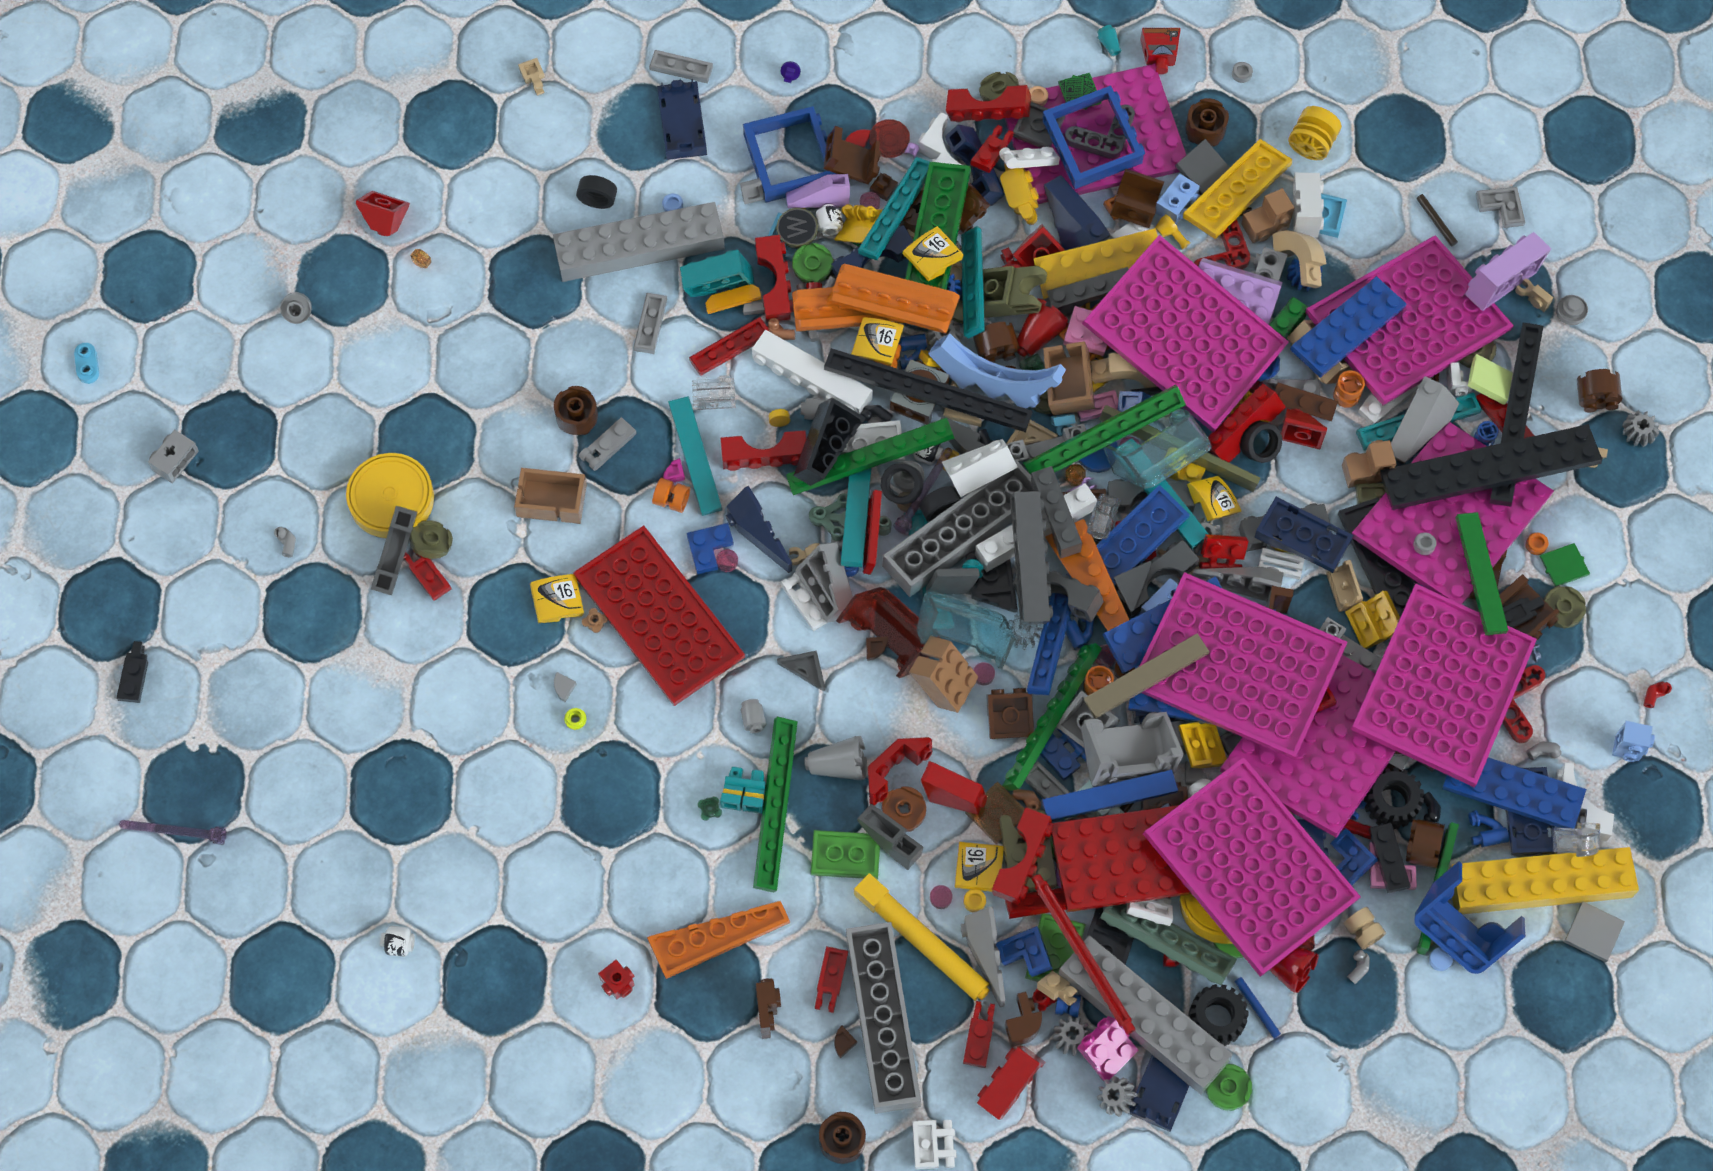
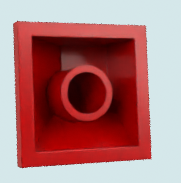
M370 191L356 200V206L370 229L377 231L382 236H390L398 231L410 205L409 202L375 191Z
M1041 224L1023 241L1012 255L1023 267L1035 266L1033 258L1066 250Z
M1287 408L1281 428L1282 440L1320 450L1327 427L1308 413H1304L1299 409Z

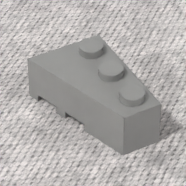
M837 542L819 544L795 571L825 622L841 621L856 608L845 568L841 566V555Z

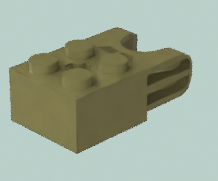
M1007 266L983 269L984 318L1040 312L1042 303L1035 296L1029 295V293L1035 286L1046 282L1047 272L1039 266L1020 268Z
M1037 810V812L1045 814L1044 810ZM1001 815L999 823L1006 868H1011L1022 861L1027 851V844L1014 828L1011 817L1009 815ZM1046 837L1043 843L1046 846L1042 858H1037L1035 863L1037 870L1034 876L1040 874L1043 880L1047 881L1049 887L1053 889L1056 887L1057 881L1050 838ZM1029 878L1026 885L1029 887L1028 892L1036 891L1033 881Z

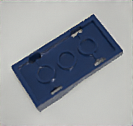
M680 79L673 80L668 85H663L661 82V85L657 86L667 160L707 155L697 81L693 82V79H691V82H683ZM693 97L698 100V103L694 104ZM663 100H665L666 107H662L661 103H663ZM698 132L702 134L703 138H699ZM668 135H670V142L666 141Z
M1276 496L1258 526L1254 538L1274 548L1294 553L1334 573L1354 535Z
M1547 767L1523 768L1548 776ZM1505 810L1511 856L1525 855L1531 857L1557 854L1555 826ZM1547 828L1551 829V837H1548ZM1513 829H1515L1516 837H1513Z
M1151 1055L1136 1093L1138 1095L1140 1088H1144L1145 1091L1142 1098L1135 1097L1133 1099L1136 1105L1130 1106V1113L1128 1114L1171 1132L1189 1085L1155 1056ZM1175 1102L1179 1105L1176 1114L1171 1112Z

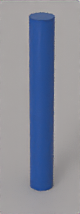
M1240 977L1235 980L1234 983L1273 1039L1281 1035L1244 979Z

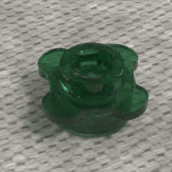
M713 796L698 802L702 820L707 821L711 817L719 818L722 815L717 797Z

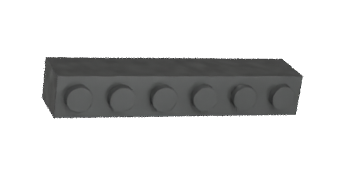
M1040 491L1014 492L1010 496L1020 625L1046 624L1053 616L1052 605H1049L1048 596H1051V585L1047 583L1049 563L1045 562V553L1048 551V545L1043 536V532L1046 531V521L1042 519L1041 511L1044 510V499L1040 497Z

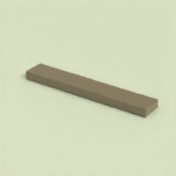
M1195 634L1085 697L1084 702L1096 719L1208 655L1209 650L1200 636Z

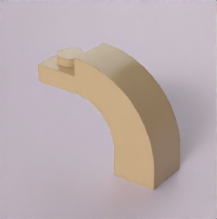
M1285 230L1272 234L1275 251L1288 254L1287 257L1297 255L1300 264L1301 285L1311 288L1321 287L1320 266L1326 264V258L1319 242L1310 235Z
M1118 353L1108 354L1109 358L1091 362L1092 381L1095 384L1116 379H1132L1140 382L1144 388L1157 387Z

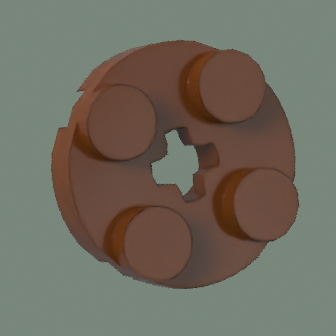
M903 786L888 792L886 799L882 802V812L906 828V832H911L924 821L926 804L918 790ZM907 804L910 811L904 814L900 813L898 807H903Z

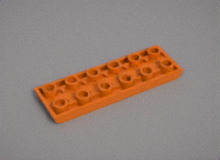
M842 264L828 303L947 334L960 295L953 291Z
M833 287L801 289L792 292L796 332L860 327L863 317L903 323L828 303Z

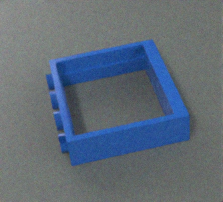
M1111 85L1043 111L1042 121L1074 190L1143 163L1144 147L1141 143L1138 144L1136 130L1134 126L1130 127L1128 113L1125 108H1121L1120 96L1117 91H1113ZM1108 99L1133 153L1080 173L1056 119Z
M813 106L743 124V135L757 179L760 178L762 182L765 203L786 198L787 192L823 176L836 174L827 170L826 172L775 185L770 184L755 135L810 121L824 161L827 135L825 130L821 131V117L819 113H815Z

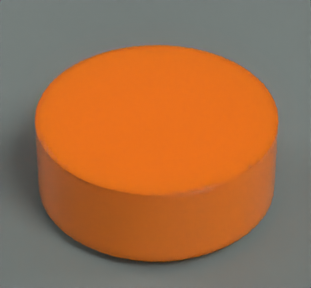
M1536 532L1529 535L1525 545L1531 554L1541 555L1546 551L1549 542L1544 534Z

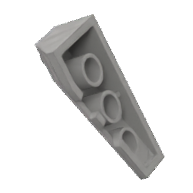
M1424 376L1391 442L1395 460L1405 464L1423 445L1451 421L1459 402L1443 384Z
M1274 567L1194 569L1192 576L1204 581H1208L1216 576L1221 587L1227 591L1267 601L1271 587H1281L1284 572H1280Z
M987 907L965 916L964 924H961L962 938L966 937L967 945L984 978L990 983L989 987L999 1007H1004L1002 971L999 970L1000 953L998 948L995 947V944H997V929L993 907Z

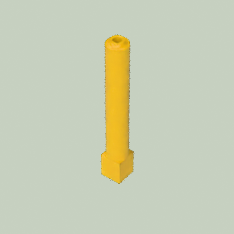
M869 873L854 888V896L873 913L879 914L886 922H891L892 927L974 1001L978 998L983 1000L990 992L988 989L990 983L889 894V890Z

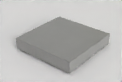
M1582 902L1564 943L1607 962L1625 921Z

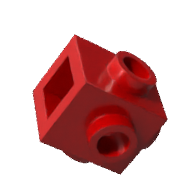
M617 959L598 973L600 980L603 982L601 987L608 996L613 995L617 1000L620 997L628 996L633 991L632 987L635 985L632 978L635 976L627 966L623 968Z

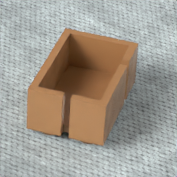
M1085 341L1066 344L1070 357L1066 356L1062 345L1043 348L1045 369L1059 364L1066 369L1062 376V382L1055 388L1050 387L1047 389L1048 404L1053 416L1095 409L1090 354Z
M521 468L518 482L519 489H517L514 505L517 517L557 521L558 518H561V522L581 524L587 487L585 474Z
M930 636L921 653L940 660L937 661L918 656L909 673L937 707L958 713L971 689L976 684L978 675L971 666H968V662L951 641Z

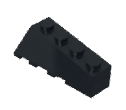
M833 397L819 404L793 476L810 486L823 480L837 461V457L847 447V443L856 434L858 427L866 418Z

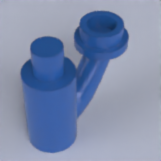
M925 334L900 338L899 345L902 352L916 350L908 358L907 355L899 357L901 370H906L910 359L917 361L920 351L926 350L927 341Z
M1069 617L1065 634L1075 651L1087 645L1091 639L1094 619L1092 622L1081 619L1082 622H1086L1085 631L1082 633L1075 620L1072 621Z
M1473 810L1468 814L1471 826L1478 827L1480 823H1483L1492 828V830L1482 831L1478 833V836L1471 837L1473 846L1481 845V847L1509 842L1507 828L1503 827L1497 820L1481 815L1477 810Z

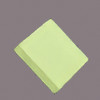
M1476 354L1472 360L1468 387L1505 405L1509 398L1513 373Z

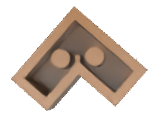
M1282 188L1265 195L1261 207L1245 213L1241 225L1252 243L1263 242L1274 233L1288 230L1295 207Z
M1390 440L1373 441L1368 445L1366 453H1350L1344 457L1342 463L1348 488L1355 487L1356 484L1382 482L1380 470L1392 469L1396 466Z

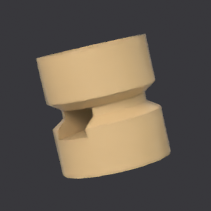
M1368 907L1357 911L1343 923L1350 934L1356 935L1355 941L1362 950L1370 947L1386 934L1380 923L1374 922L1375 917Z

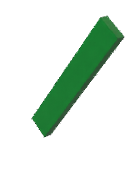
M1478 512L1457 514L1455 519L1485 635L1506 634L1508 626Z
M1451 822L1446 829L1433 883L1448 871L1459 824ZM1422 931L1417 953L1425 955L1429 950L1431 939Z

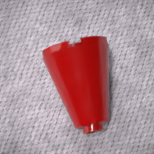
M1037 298L1042 303L1040 312L1028 314L1017 337L1020 347L1017 353L1024 358L1026 356H1033L1069 326V323H1067L1069 320L1054 306H1045L1047 301Z
M1298 947L1269 971L1290 991L1298 993L1310 979L1308 974L1311 969L1314 971L1319 955L1314 951Z

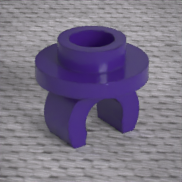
M787 61L781 66L780 72L784 82L792 83L793 80L800 76L801 69L797 63Z

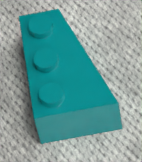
M730 250L725 254L710 256L705 260L690 262L680 267L683 289L690 297L717 294L716 290H731L749 284L755 286L752 266L739 250Z

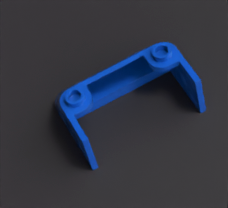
M1458 861L1432 884L1415 912L1414 921L1415 925L1467 971L1479 974L1484 972L1526 937L1525 918L1520 916L1506 929L1496 922H1488L1482 927L1477 928L1448 902L1454 895V888L1462 882V863Z

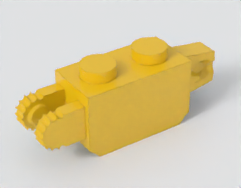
M1004 163L1005 172L1000 176V180L1008 205L1016 214L1021 215L1027 224L1034 225L1037 222L1035 209L1039 207L1037 203L1039 195L1035 187H1032L1033 177L1029 170L1026 171L1024 168L1010 169Z

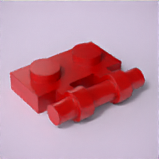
M1205 534L1201 554L1204 558H1208L1207 562H1200L1199 569L1243 567L1242 564H1235L1236 559L1244 560L1249 540L1247 537ZM1217 559H1226V562L1217 563Z

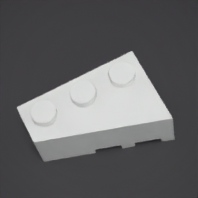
M1295 172L1293 180V206L1295 207L1293 212V231L1318 238L1319 231L1323 230L1324 217H1322L1324 199H1321L1324 182L1320 181V173Z
M1003 439L993 441L988 445L942 461L960 497L1018 468Z

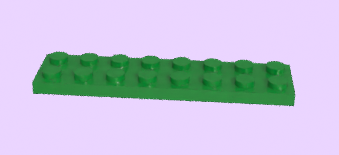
M929 162L913 242L938 226L956 245L971 173L970 166ZM909 261L905 279L947 290L951 266L946 268L944 274L928 282Z

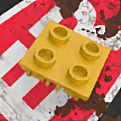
M846 204L842 207L841 211L847 219L834 240L862 243L882 210L875 209L873 206L865 207L863 205L852 206Z

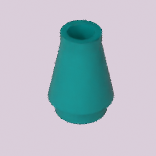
M1112 25L1100 28L1097 31V38L1107 49L1110 56H1116L1121 53L1116 29Z

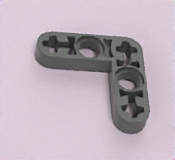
M1121 105V108H1125L1128 113V122L1131 127L1135 111L1130 105ZM1114 116L1108 135L1077 126L1069 127L1065 133V141L1068 146L1109 159L1120 157L1127 139L1124 134L1116 135L1114 133L1116 128H1121L1116 116ZM1073 134L1077 135L1075 139H1071V136H1073ZM1096 139L1099 145L1091 146L1088 144V141ZM1112 146H1115V147H1116V149H1115L1114 151H1111V150H1110V148H1112Z

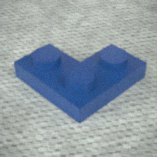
M728 523L686 533L697 575L718 570L714 550L734 545Z
M1347 828L1330 843L1345 858L1336 868L1351 886L1378 861Z
M1037 926L999 941L996 944L1004 966L1024 958L1031 977L1053 969L1040 929Z

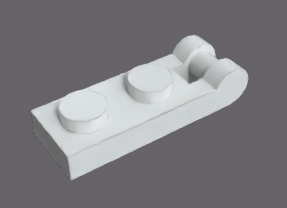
M1005 147L999 152V156L1010 169L1059 165L1060 157L1052 147L1024 148L1023 150L1012 151Z
M797 572L793 573V577L788 580L785 578L780 581L782 588L813 632L827 624ZM798 584L800 589L794 591L792 587Z

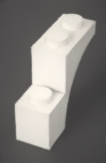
M940 112L937 118L934 117L931 120L929 130L926 133L923 132L918 141L920 144L919 153L931 158L932 162L962 165L950 156L944 146L942 136L947 127L948 115Z
M1564 763L1562 768L1557 770L1556 779L1577 786L1574 776V764ZM1584 797L1577 828L1581 829L1580 837L1607 842L1612 836L1614 814L1597 808Z

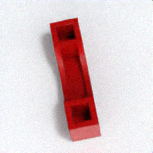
M1027 85L1007 86L998 98L991 101L974 99L970 95L968 88L950 89L947 95L946 112L950 121L955 122L966 120L981 121L984 119L1001 120L1003 118L1021 119L1022 117L1030 116L1032 96Z
M780 235L755 238L757 263L771 270L777 280L774 288L769 293L763 295L766 323L772 318H776L779 321L791 320V312H794L793 299L789 300L788 293H791L790 280H786L785 274L789 273L788 262L783 261L782 255L786 254L785 242L780 241Z
M1262 384L1202 443L1210 454L1230 462L1241 452V437L1252 423L1259 420L1271 422L1286 407L1274 390Z
M806 431L784 432L780 442L769 449L753 448L745 442L742 436L721 437L723 470L736 471L747 467L758 469L761 466L780 467L783 464L797 465L806 442Z
M1025 807L1017 830L1018 834L1027 844L1026 854L1017 865L999 870L992 887L994 896L1018 905L1021 899H1025L1029 889L1026 886L1028 880L1034 877L1037 870L1035 865L1037 858H1042L1046 846L1043 843L1046 837L1050 838L1054 825L1050 824L1052 823L1051 816Z

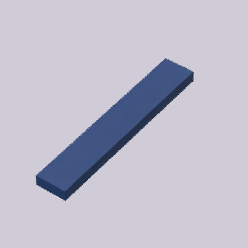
M1051 594L1049 605H1052L1053 616L1042 628L1027 686L1028 694L1050 695L1071 613L1068 606V597L1063 594Z
M1168 770L1042 799L1045 814L1051 816L1052 821H1057L1178 792L1173 771Z

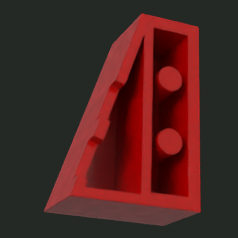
M1018 1046L1016 1049L1012 1047L1005 1056L1007 1060L1002 1068L1000 1066L997 1067L991 1076L994 1080L989 1087L985 1085L977 1095L980 1098L977 1104L998 1120L1003 1119L1020 1097L1026 1085H1029L1033 1080L1032 1077L1037 1070L1046 1063L1025 1046Z

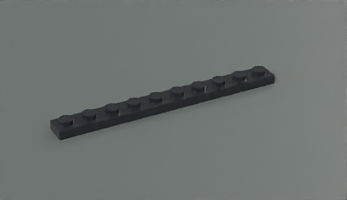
M1522 323L1501 443L1524 438L1543 325ZM1516 483L1492 488L1490 503L1511 507Z
M832 348L824 365V370L1025 433L1033 413L1029 409Z

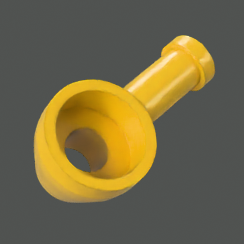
M1167 214L1162 216L1155 226L1156 230L1163 237L1172 235L1181 245L1182 249L1189 246L1190 241H1187L1181 234L1175 222Z

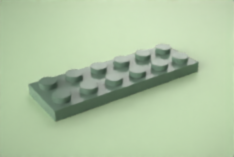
M1127 904L1107 906L1100 917L1110 926L1117 927L1126 932L1128 936L1139 939L1146 943L1149 948L1164 953L1169 959L1180 962L1189 970L1205 976L1212 983L1222 985L1237 961L1236 958L1173 923L1170 926L1157 924L1153 921L1127 914Z

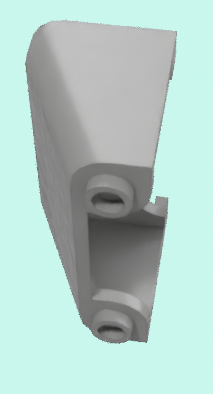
M1151 712L1146 715L1141 725L1104 728L1101 720L1090 718L1084 720L1081 727L1089 779L1093 787L1172 770L1173 774H1175L1184 755L1167 712Z

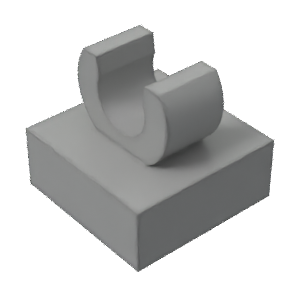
M760 178L740 183L744 204L765 200Z

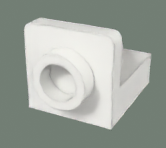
M1451 363L1446 371L1449 392L1459 397L1469 394L1472 388L1468 387V382H1463V371L1460 370L1459 363Z

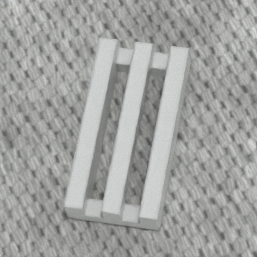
M1262 548L1258 567H1273L1263 564L1266 562L1280 567L1296 569L1297 572L1274 567L1280 572H1284L1283 576L1300 580L1305 559L1300 556Z

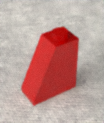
M928 762L921 782L929 802L978 815L981 808H984L987 802V795L983 786L934 762Z

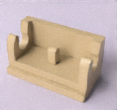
M1346 560L1342 563V566L1336 567L1334 573L1326 572L1338 612L1347 611L1363 600L1351 560Z

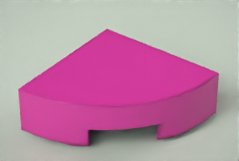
M680 458L672 461L664 472V479L673 481V483L685 480Z

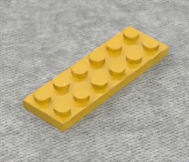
M1259 139L1183 213V218L1216 239L1292 165V159L1262 139Z
M1156 228L1033 258L1035 266H1039L1047 272L1046 282L1040 285L1043 299L1049 298L1048 290L1128 267L1130 269L1158 237Z

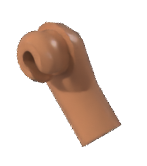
M776 318L768 321L767 327L772 334L783 340H795V330L783 329Z
M1023 789L1013 790L1012 799L1022 800L1029 809L1040 810L1041 802L1035 792Z

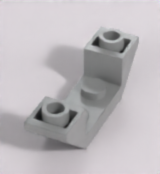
M1083 423L1064 428L1063 435L1060 437L1026 446L1023 439L1007 443L1006 445L1014 460H1017L1025 468L1024 462L1086 431Z
M1327 617L1319 630L1347 641V646L1342 655L1376 673L1383 655L1380 658L1344 635L1346 628Z

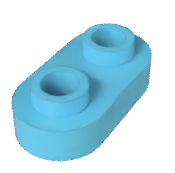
M81 343L74 350L76 373L81 382L90 384L99 377L97 352L92 344Z

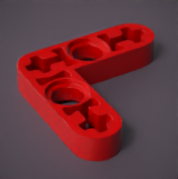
M1235 219L1231 223V232H1229L1227 227L1220 234L1227 252L1203 258L1215 262L1223 260L1228 266L1243 270L1249 265L1250 253L1239 223ZM1230 238H1237L1240 243L1238 245H1231L1228 240ZM1240 256L1241 259H1244V262H1241L1240 259L1237 260V257ZM1202 258L1195 260L1194 264L1199 266Z
M1532 665L1524 669L1523 677L1519 681L1522 689L1515 691L1508 708L1515 712L1516 717L1508 719L1505 716L1502 722L1514 741L1518 743L1529 741L1533 734V728L1514 699L1542 684L1545 679V671L1538 665ZM1532 673L1534 675H1539L1537 679L1532 678L1528 681V683L1526 682V679H1528ZM1519 728L1520 730L1527 731L1525 736L1523 734L1519 735L1517 733L1519 731Z

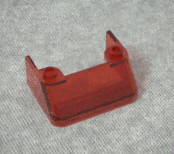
M883 587L855 594L836 620L839 624L850 621L851 626L858 631L870 630L877 637H888V647L899 656L896 660L897 667L900 670L896 675L898 678L910 675L909 671L918 656L930 658V656L921 653L930 636L941 638L895 595Z

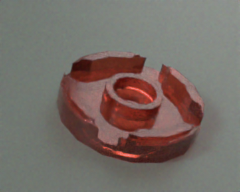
M885 119L872 127L870 146L872 147L876 140L880 141L879 150L881 151V156L895 158L905 152L908 143H910V133L907 127L900 121Z

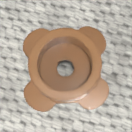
M592 608L589 610L588 616L582 619V624L594 633H598L603 628L604 623H607L608 619L604 614H600L596 608Z

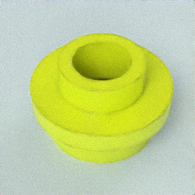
M572 708L566 712L564 721L568 728L578 730L586 724L587 718L583 710ZM572 718H580L578 722H572Z

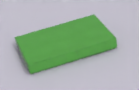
M814 830L811 875L864 879L870 873L878 879L880 846L868 833Z
M1045 913L1041 914L1038 928L1040 929L1053 969L1031 977L1027 968L1025 979L1036 982L1040 981L1051 971L1059 975L1060 968L1074 953L1053 916ZM1070 920L1082 938L1086 924Z

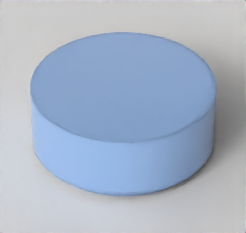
M668 194L662 201L665 212L683 208V200L678 194Z
M1441 947L1435 948L1429 956L1430 965L1437 971L1447 970L1453 962V958Z

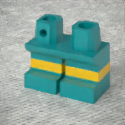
M731 767L729 776H725L724 789L720 799L721 808L741 811L742 806L745 812L762 814L766 787L764 772L752 770L751 779H743V769Z

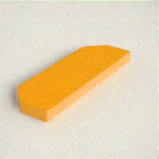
M752 284L711 295L706 301L707 313L711 314L762 299L760 288Z

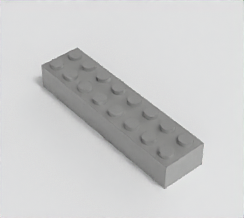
M715 202L553 234L562 282L725 249L724 236Z
M1017 460L1015 462L1018 468L970 492L883 555L882 567L909 597L925 587L937 569L951 568L966 557V555L973 552L977 544L997 534L1012 523L1010 496L1014 492L1034 491L1031 484V475Z
M887 922L846 929V939L874 1112L878 1114L921 1107V1096L892 923Z
M1088 936L1084 941L1085 945L1132 1019V1024L1136 1030L1129 1035L1202 1095L1230 1062L1233 1054L1096 940ZM1074 952L1060 968L1059 975L1070 982V986L1074 987L1081 996L1105 1016L1115 1018Z

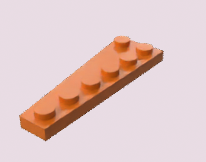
M1082 519L1075 522L1082 541L1081 552L1060 558L1052 534L1045 536V538L1072 578L1077 579L1084 585H1093L1100 590L1104 602L1098 610L1097 616L1107 631L1130 619L1086 521Z
M781 901L751 908L748 911L733 913L727 917L714 918L701 924H692L679 930L674 929L647 937L665 979L787 925L790 923V920Z

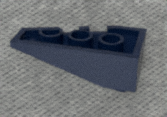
M1062 175L1044 184L1043 187L1048 204L1054 217V225L1059 234V242L1065 250L1108 240L1110 233L1100 218Z
M748 485L727 505V515L725 517L731 527L735 526L741 535L790 573L792 572V562L780 540L773 538L775 534L770 521H764L761 511L762 507Z

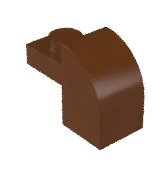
M1026 992L1018 993L1016 998L1021 1016L1005 1021V1029L1011 1047L1032 1041L1040 1030L1042 1012L1032 1013V1011H1035L1032 997L1028 998Z

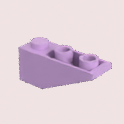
M848 174L826 175L787 192V207L822 208L825 204H832L838 208L849 204Z

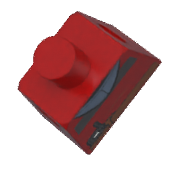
M1142 28L1140 41L1146 65L1155 64L1158 74H1166L1168 66L1175 65L1180 28Z

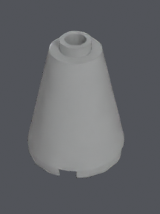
M854 736L809 752L808 757H805L806 770H810L812 775L864 780L867 777V758L864 757L863 753L865 745L862 737Z

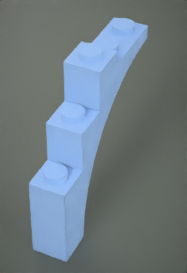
M950 333L937 340L928 353L961 389L977 384L988 397L995 399L999 396L1004 397L1007 394L1017 406L1025 409L1029 407L1034 408L1040 402V396L1048 388L1057 387L1062 382V376L1066 371L1061 364L1042 370H1018L1004 367L973 353Z

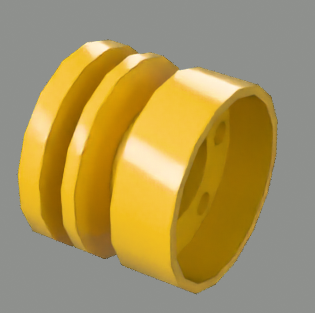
M1307 106L1303 109L1297 124L1289 135V145L1295 152L1307 159L1323 160L1327 157L1333 142L1341 131V122L1336 115L1327 109L1318 106Z

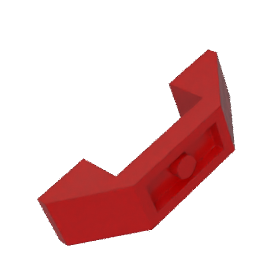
M931 738L897 739L868 766L870 804L875 806L878 802H883L888 795V781L884 777L887 776L889 770L895 764L898 765L902 762L904 756L917 766L923 760L926 761L930 758L933 752Z

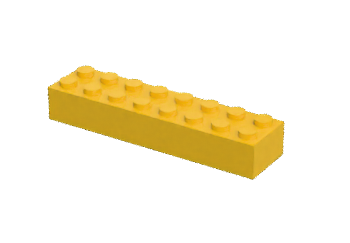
M1630 847L1462 863V882L1454 888L1452 901L1453 907L1461 914L1633 898L1639 891L1631 849Z

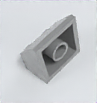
M1081 690L1065 711L1056 727L1084 748L1081 727L1084 720L1094 718L1084 702V698L1088 695ZM1110 711L1096 718L1103 722L1104 728L1116 727L1120 721Z

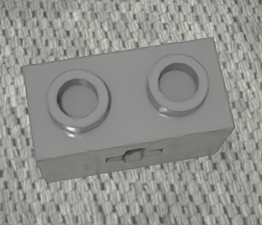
M174 429L171 434L164 438L160 448L151 454L148 463L152 471L173 483L199 450L195 442Z

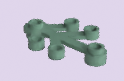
M840 494L837 501L827 507L816 506L809 511L811 523L818 527L823 526L835 541L843 539L846 511L841 514L834 512L840 508H846L847 494ZM880 516L878 535L885 536L891 532L892 522L888 517ZM832 522H837V523H839L842 527H839V526H836V527H835Z

